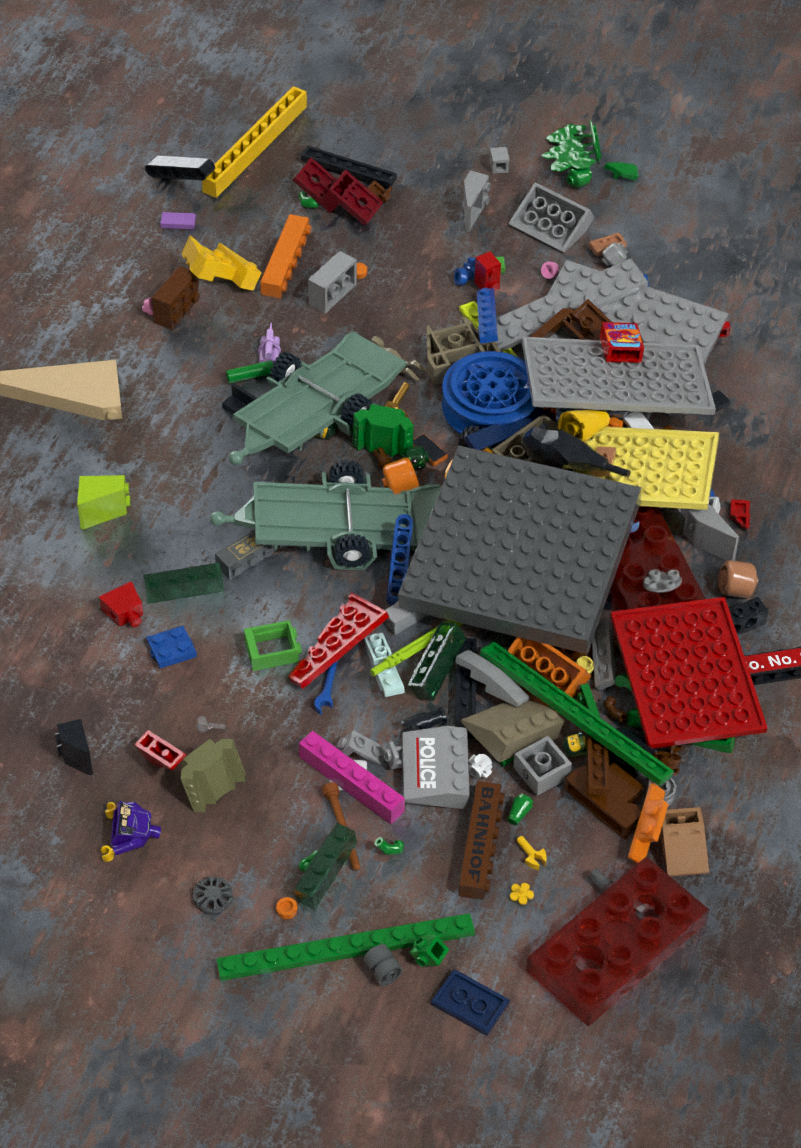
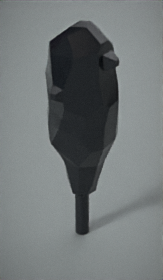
M545 423L538 428L532 427L525 433L522 439L527 456L542 465L567 468L568 471L572 472L577 470L609 471L627 478L631 474L630 470L609 464V460L595 451L584 440L566 431L549 430Z

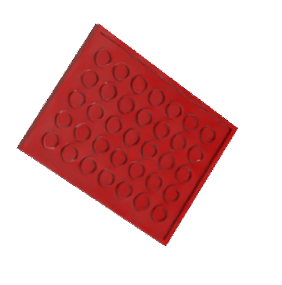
M725 597L611 612L610 618L649 747L653 749L767 732L768 727Z

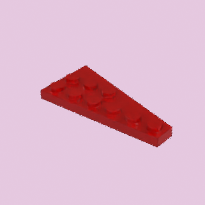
M351 592L348 596L349 601L341 605L339 608L340 613L337 617H333L318 636L316 645L309 648L308 656L300 660L288 676L290 681L304 689L388 619L387 611Z

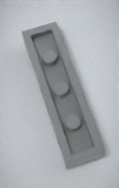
M605 618L599 621L592 640L595 687L598 690L615 685L616 678L612 621L609 618Z

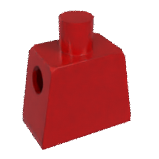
M132 581L99 596L100 609L118 626L130 623L132 627H137L141 624L142 619L140 617L143 616V605Z

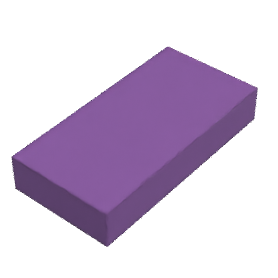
M162 212L161 228L195 229L196 214Z

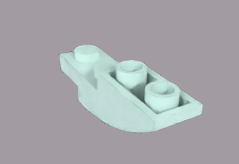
M383 633L372 634L364 638L372 668L382 663L383 659L392 654ZM395 666L375 676L380 691H383L385 697L405 693L404 685Z

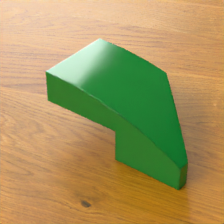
M610 162L604 165L605 170H610L614 173L613 177L616 180L619 176L634 181L638 178L637 165L621 162Z

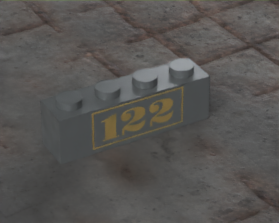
M255 530L215 553V565L228 579H231L234 576L240 575L250 566H255L265 557L271 556L277 550H275L274 545L255 544ZM278 545L277 550L287 545Z

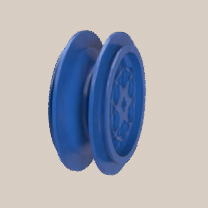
M495 351L470 354L456 361L444 376L442 412L447 423L459 434L466 427L469 428L470 426H473V428L479 426V429L493 424L505 425L514 423L527 417L536 409L532 405L526 363L517 356Z

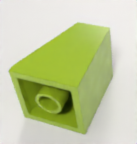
M125 475L79 476L77 506L81 529H86L127 514V507L131 506V497L127 495L129 494V483H126Z

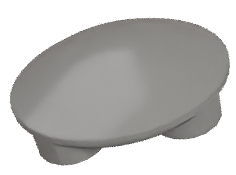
M654 569L649 571V576L644 579L643 586L652 592H667L679 587L682 583V578L678 570L660 572V570Z

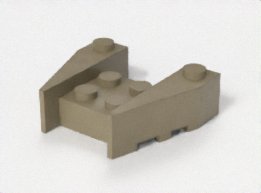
M462 317V324L436 331H432L430 326H427L428 375L434 385L443 383L444 376L451 367L450 363L478 352H501L495 341L481 344L479 330L473 327V323L466 317Z

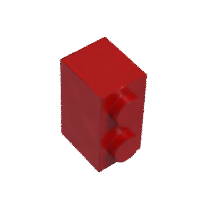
M491 251L475 258L474 283L480 290L482 288H494V291L500 289L501 263Z

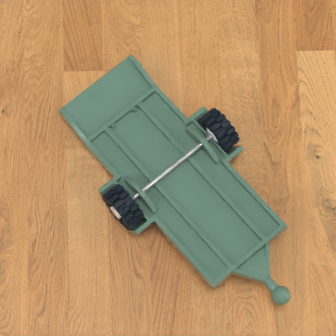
M353 331L348 333L334 350L310 365L304 363L300 358L288 351H284L283 354L280 353L279 357L275 358L276 362L273 361L272 363L274 366L270 368L271 377L268 376L266 378L271 390L233 414V420L246 428L244 449L230 453V463L232 465H240L248 454L252 455L273 445L286 453H290L296 448L301 451L304 442L316 434L321 437L323 430L336 422L340 431L352 436L353 414L361 409L369 410L371 404H374L370 398L388 387L407 365V362Z
M340 460L339 464L334 463L330 467V481L326 473L322 472L323 485L253 482V497L235 515H224L220 511H215L210 515V522L214 526H221L223 523H234V525L254 529L255 544L274 545L275 550H277L278 545L307 546V551H309L311 546L327 547L328 557L334 569L366 570L377 558L376 549H392L395 522L401 514H407L413 520L410 551L417 549L441 490V485L428 484L411 490L400 491V494H393L390 488L371 487L370 475L366 474L363 477V469L358 462L355 463L354 460L342 462ZM400 524V526L403 528L407 527L404 524ZM398 541V543L401 545L405 544L402 541Z

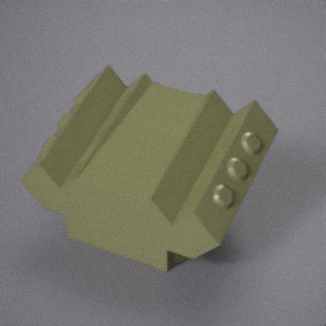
M209 739L187 755L181 764V781L194 812H206V804H216L217 800L227 792L235 790V782H245L246 772L233 739H221L216 744Z

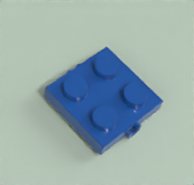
M184 626L146 637L151 657L155 658L159 668L197 657L193 642L189 638Z

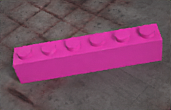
M312 731L299 742V757L334 783H337L344 791L386 822L392 824L404 813L405 798L317 733Z

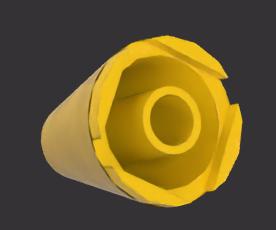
M605 410L566 411L560 415L558 428L586 442L609 425L610 417Z

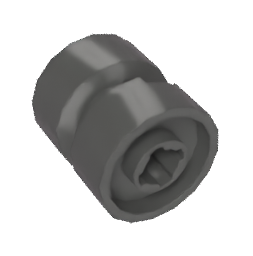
M385 944L375 946L363 958L367 968L374 972L373 976L380 986L393 983L403 972V968L393 958V954Z

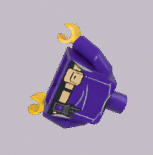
M119 801L117 806L113 802H109L106 805L108 809L105 810L106 817L113 819L110 844L113 845V848L109 846L101 848L102 854H106L102 856L103 861H111L114 858V854L119 855L144 847L149 837L159 838L161 827L151 825V813L144 810L136 802Z

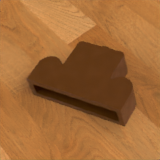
M613 763L609 766V795L589 794L587 766L578 767L565 778L564 790L625 840L637 828L641 811L636 804L641 800L643 785L635 780L633 775L625 772L617 764Z

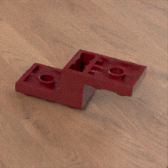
M313 158L307 161L292 180L329 213L340 204L364 226L383 204L377 196L346 169L336 179ZM311 177H314L317 182H314ZM359 200L364 203V206L359 203Z

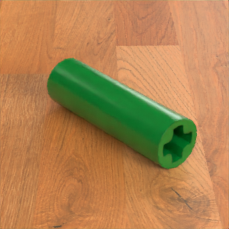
M269 360L226 370L228 384L270 375V368L274 366L272 365L273 361Z

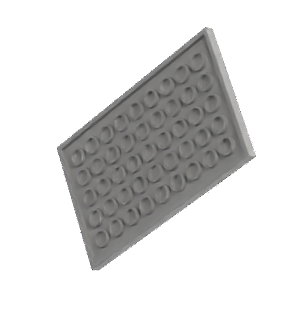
M566 260L548 295L601 271ZM645 287L599 308L612 322L637 323L643 343L699 345L704 365L728 318V313L650 287ZM561 327L550 337L574 339L564 327Z
M523 337L522 339L533 407L714 415L716 410L699 345L643 343L642 363L606 362L600 340Z

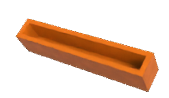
M289 214L261 279V295L281 298L283 292L287 291L288 280L292 279V270L296 269L297 258L301 257L302 246L306 245L307 235L311 233L308 217Z

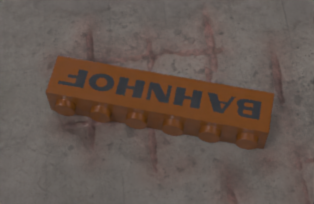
M477 781L459 884V897L484 900L485 892L490 890L491 880L487 879L488 874L492 875L494 862H490L491 856L495 857L496 844H493V840L498 839L499 827H496V822L501 821L502 810H499V805H503L505 793H501V784Z

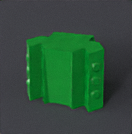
M371 404L369 410L361 409L353 414V444L358 451L366 447L369 453H372L375 449L379 452L378 448L381 447L391 458L398 453L403 458L402 452H405L407 447H413L414 425L408 417H405L403 410Z

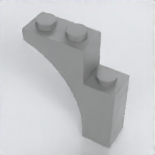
M413 556L409 558L408 568L413 559ZM397 601L385 610L389 618L383 624L396 635L428 615L399 608V601Z

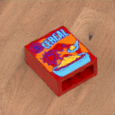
M602 322L599 337L606 362L642 363L644 344L638 324Z

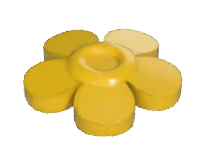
M522 883L521 888L518 884H513L511 886L512 893H510V899L512 901L518 900L520 905L527 904V899H533L534 892L529 890L530 885L527 883Z

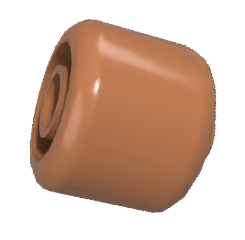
M725 561L719 572L718 585L720 593L726 597L744 599L751 597L758 584L755 566L749 562Z

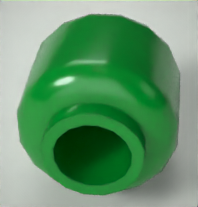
M573 167L568 170L567 183L579 189L590 183L592 172L589 168L577 169Z

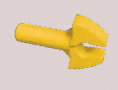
M523 836L518 837L517 843L529 856L525 859V865L539 870L540 865L535 861V859H539L546 866L547 857L544 848L540 851H535Z

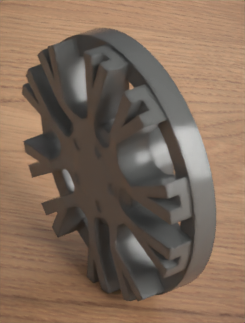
M208 876L207 879L200 880L199 883L197 882L196 887H194V903L203 912L212 914L222 912L232 902V887L222 877ZM197 894L204 895L203 897H200V898H197V897H196ZM222 897H229V899H228L227 902H226L225 900L221 899V898H222ZM208 904H214V909L207 908Z

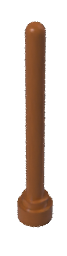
M331 782L324 785L322 791L324 797L331 802L353 870L357 871L360 869V863L338 800L340 790L337 783Z

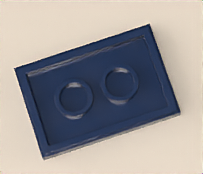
M453 969L431 1000L432 1006L486 1036L489 1035L510 1004V999Z

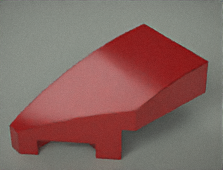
M731 499L730 518L743 529L749 530L750 501Z

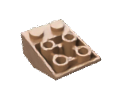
M701 808L667 810L659 835L667 877L709 874L705 828Z

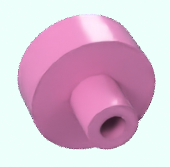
M550 261L545 262L541 267L543 277L547 279L556 278L559 274L558 264Z
M152 297L145 299L144 306H142L143 312H147L151 316L153 315Z

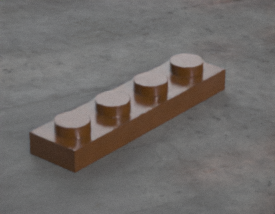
M587 734L588 793L608 796L610 791L608 748Z

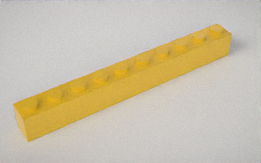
M293 86L214 164L215 170L202 181L203 193L217 198L307 107V92Z

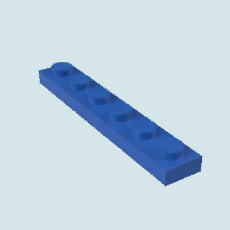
M482 288L477 291L479 338L481 344L498 341L494 288Z

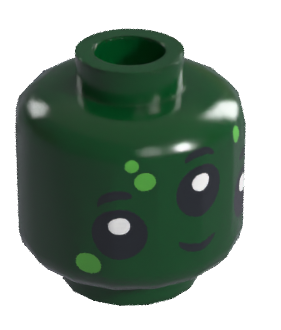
M422 446L407 447L405 452H402L403 458L407 457L410 459L414 470L424 469L426 462H429L428 451H424Z

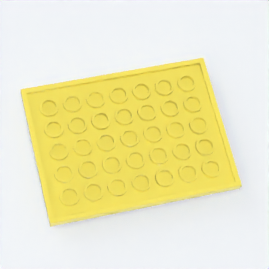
M606 427L587 440L586 443L595 451L598 446L616 447L613 465L630 470V476L627 478L612 472L610 476L591 475V471L577 470L576 472L641 487L640 506L708 510L719 432Z

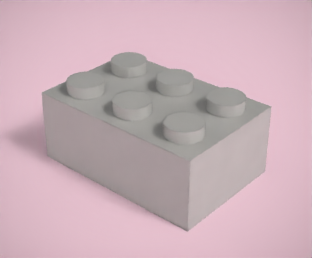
M339 251L325 265L321 266L314 275H311L308 279L309 305L326 314L357 285V259Z

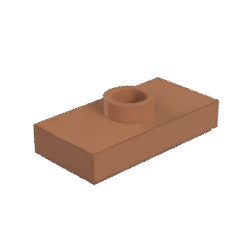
M618 232L590 241L589 248L598 257L603 255V250L611 243L615 242L618 244L620 242L626 247L627 242Z
M598 446L596 451L609 460V464L613 465L616 447ZM591 471V475L610 476L611 474L609 471Z

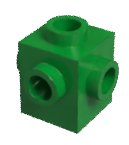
M437 935L420 936L415 940L414 946L409 953L415 958V962L418 965L431 967L440 965L449 948Z

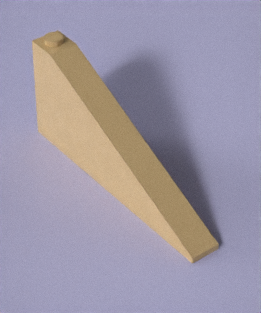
M116 360L0 371L1 396L101 420L122 419Z

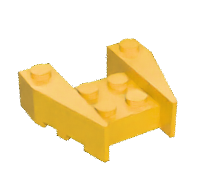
M189 235L182 251V256L184 259H187L186 263L190 266V271L200 279L213 281L216 276L232 280L240 288L254 291L262 273L256 268V264L248 262L222 243H218L217 248L211 251Z

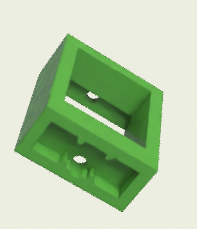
M290 620L244 629V641L253 671L299 662V654H302L300 642L296 643V628H292ZM287 637L290 650L259 655L256 643Z

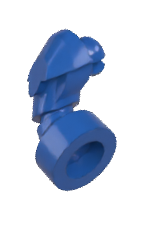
M469 257L468 262L464 263L463 268L455 269L454 282L456 285H465L467 281L474 279L475 258Z

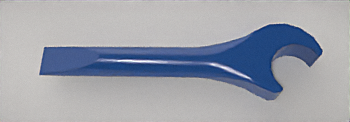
M338 661L328 668L324 688L315 699V711L320 715L322 714V706L333 707L331 688Z

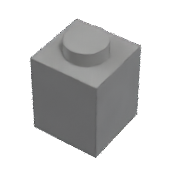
M507 147L490 148L492 174L509 173L510 160Z

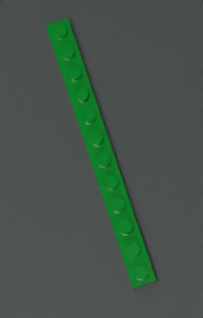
M496 642L481 649V657L501 669L511 679L654 783L660 786L673 777L674 771Z
M468 913L216 959L220 981L365 956L369 950L381 944H385L390 951L414 946L415 940L420 936L437 935L442 942L475 936V930L471 915Z

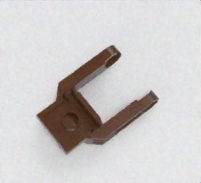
M587 299L576 310L562 308L530 337L550 338L561 327H564L574 339L600 340L602 322L612 321Z

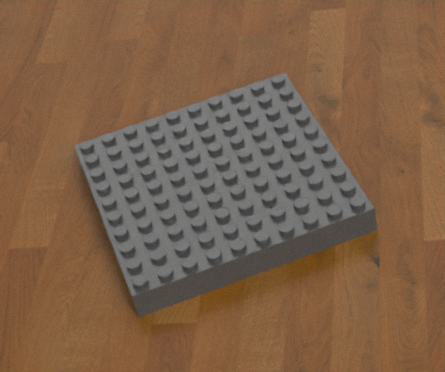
M458 446L399 590V608L588 654L641 503V487Z

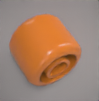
M402 458L384 465L383 474L385 478H382L384 488H390L393 494H400V491L419 487L416 473L409 458Z

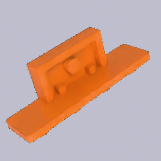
M650 783L628 854V858L638 866H644L650 843L658 842L669 805L663 800L665 791L655 783Z

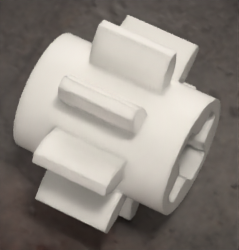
M474 754L468 760L469 773L474 778H487L492 773V761L487 755L478 754L476 756Z

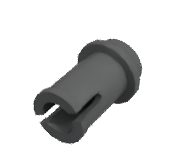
M597 868L590 872L592 875L589 874L588 879L600 888L602 894L608 895L613 891L615 885L612 879H607Z

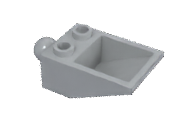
M471 170L464 180L463 210L467 232H470L485 205L489 204L490 196H488V192L491 187L488 175Z
M708 503V510L681 508V514L685 517L683 534L694 546L726 561H735L739 536L721 518L713 506Z

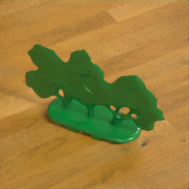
M591 120L589 121L591 132L589 134L583 133L587 128L586 125L567 124L564 128H559L546 137L550 142L560 144L541 155L547 159H557L551 164V170L562 172L571 166L577 169L590 168V165L596 161L597 164H600L599 159L602 157L596 124L592 125ZM583 138H592L591 143L582 144L580 142ZM593 145L594 151H585L587 146ZM595 154L596 160L589 158V155Z

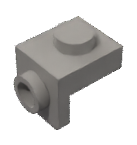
M393 741L388 742L387 748L384 751V758L386 762H389L391 769L403 768L402 746L395 747Z

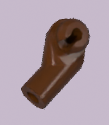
M608 696L603 701V707L610 717L624 722L627 714L616 709L614 705L617 701L612 696Z

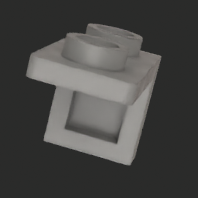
M354 730L345 737H341L337 743V748L347 756L355 752L378 765H382L384 762V751L386 748Z

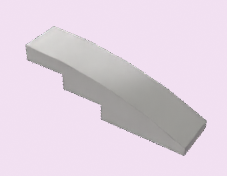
M470 650L456 656L455 663L470 669L471 678L486 684L485 692L516 707L529 700V696L515 681L485 658Z

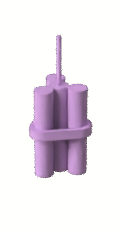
M270 323V329L266 331V336H262L260 340V346L258 347L259 363L269 360L276 362L275 358L279 357L281 353L279 346L280 338L273 336L272 323Z

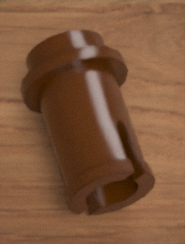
M380 447L378 448L380 454L375 449L373 456L378 461V467L383 469L384 465L391 463L392 460L390 457H387L384 449Z

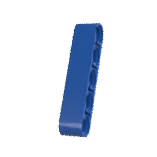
M401 514L397 517L393 531L386 601L391 606L398 601V597L393 596L392 593H399L408 571L413 520L407 514ZM400 524H404L407 527L403 528L400 526ZM398 541H402L405 544L401 545L398 543ZM396 558L402 559L403 562L397 561ZM398 575L402 579H396L394 576Z

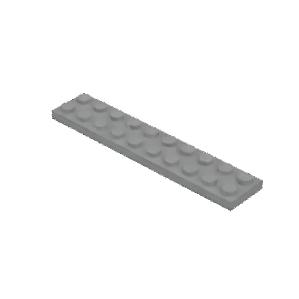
M631 258L498 317V341H495L499 350L503 352L521 344L523 337H530L562 308L576 310L589 299L599 309L648 287V281Z

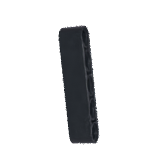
M155 156L145 166V171L151 177L204 181L215 170V165L210 159Z

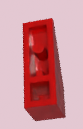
M149 730L134 744L145 759L157 767L172 771L186 756L184 752Z

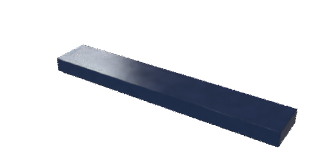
M536 407L531 414L517 422L505 425L493 424L467 435L464 441L469 448L482 451L505 441L542 414L548 415L543 408Z

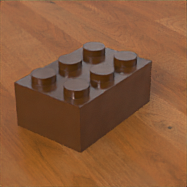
M178 266L152 297L155 324L173 330L181 322L183 316L189 313L194 303L198 302L200 298L198 277L189 269Z

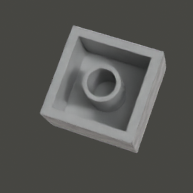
M549 736L514 754L513 768L536 796L564 782L565 778L571 774L572 763Z

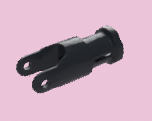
M440 707L437 711L424 712L402 720L401 725L408 727L402 730V734L403 732L429 729L439 724H447L444 709Z

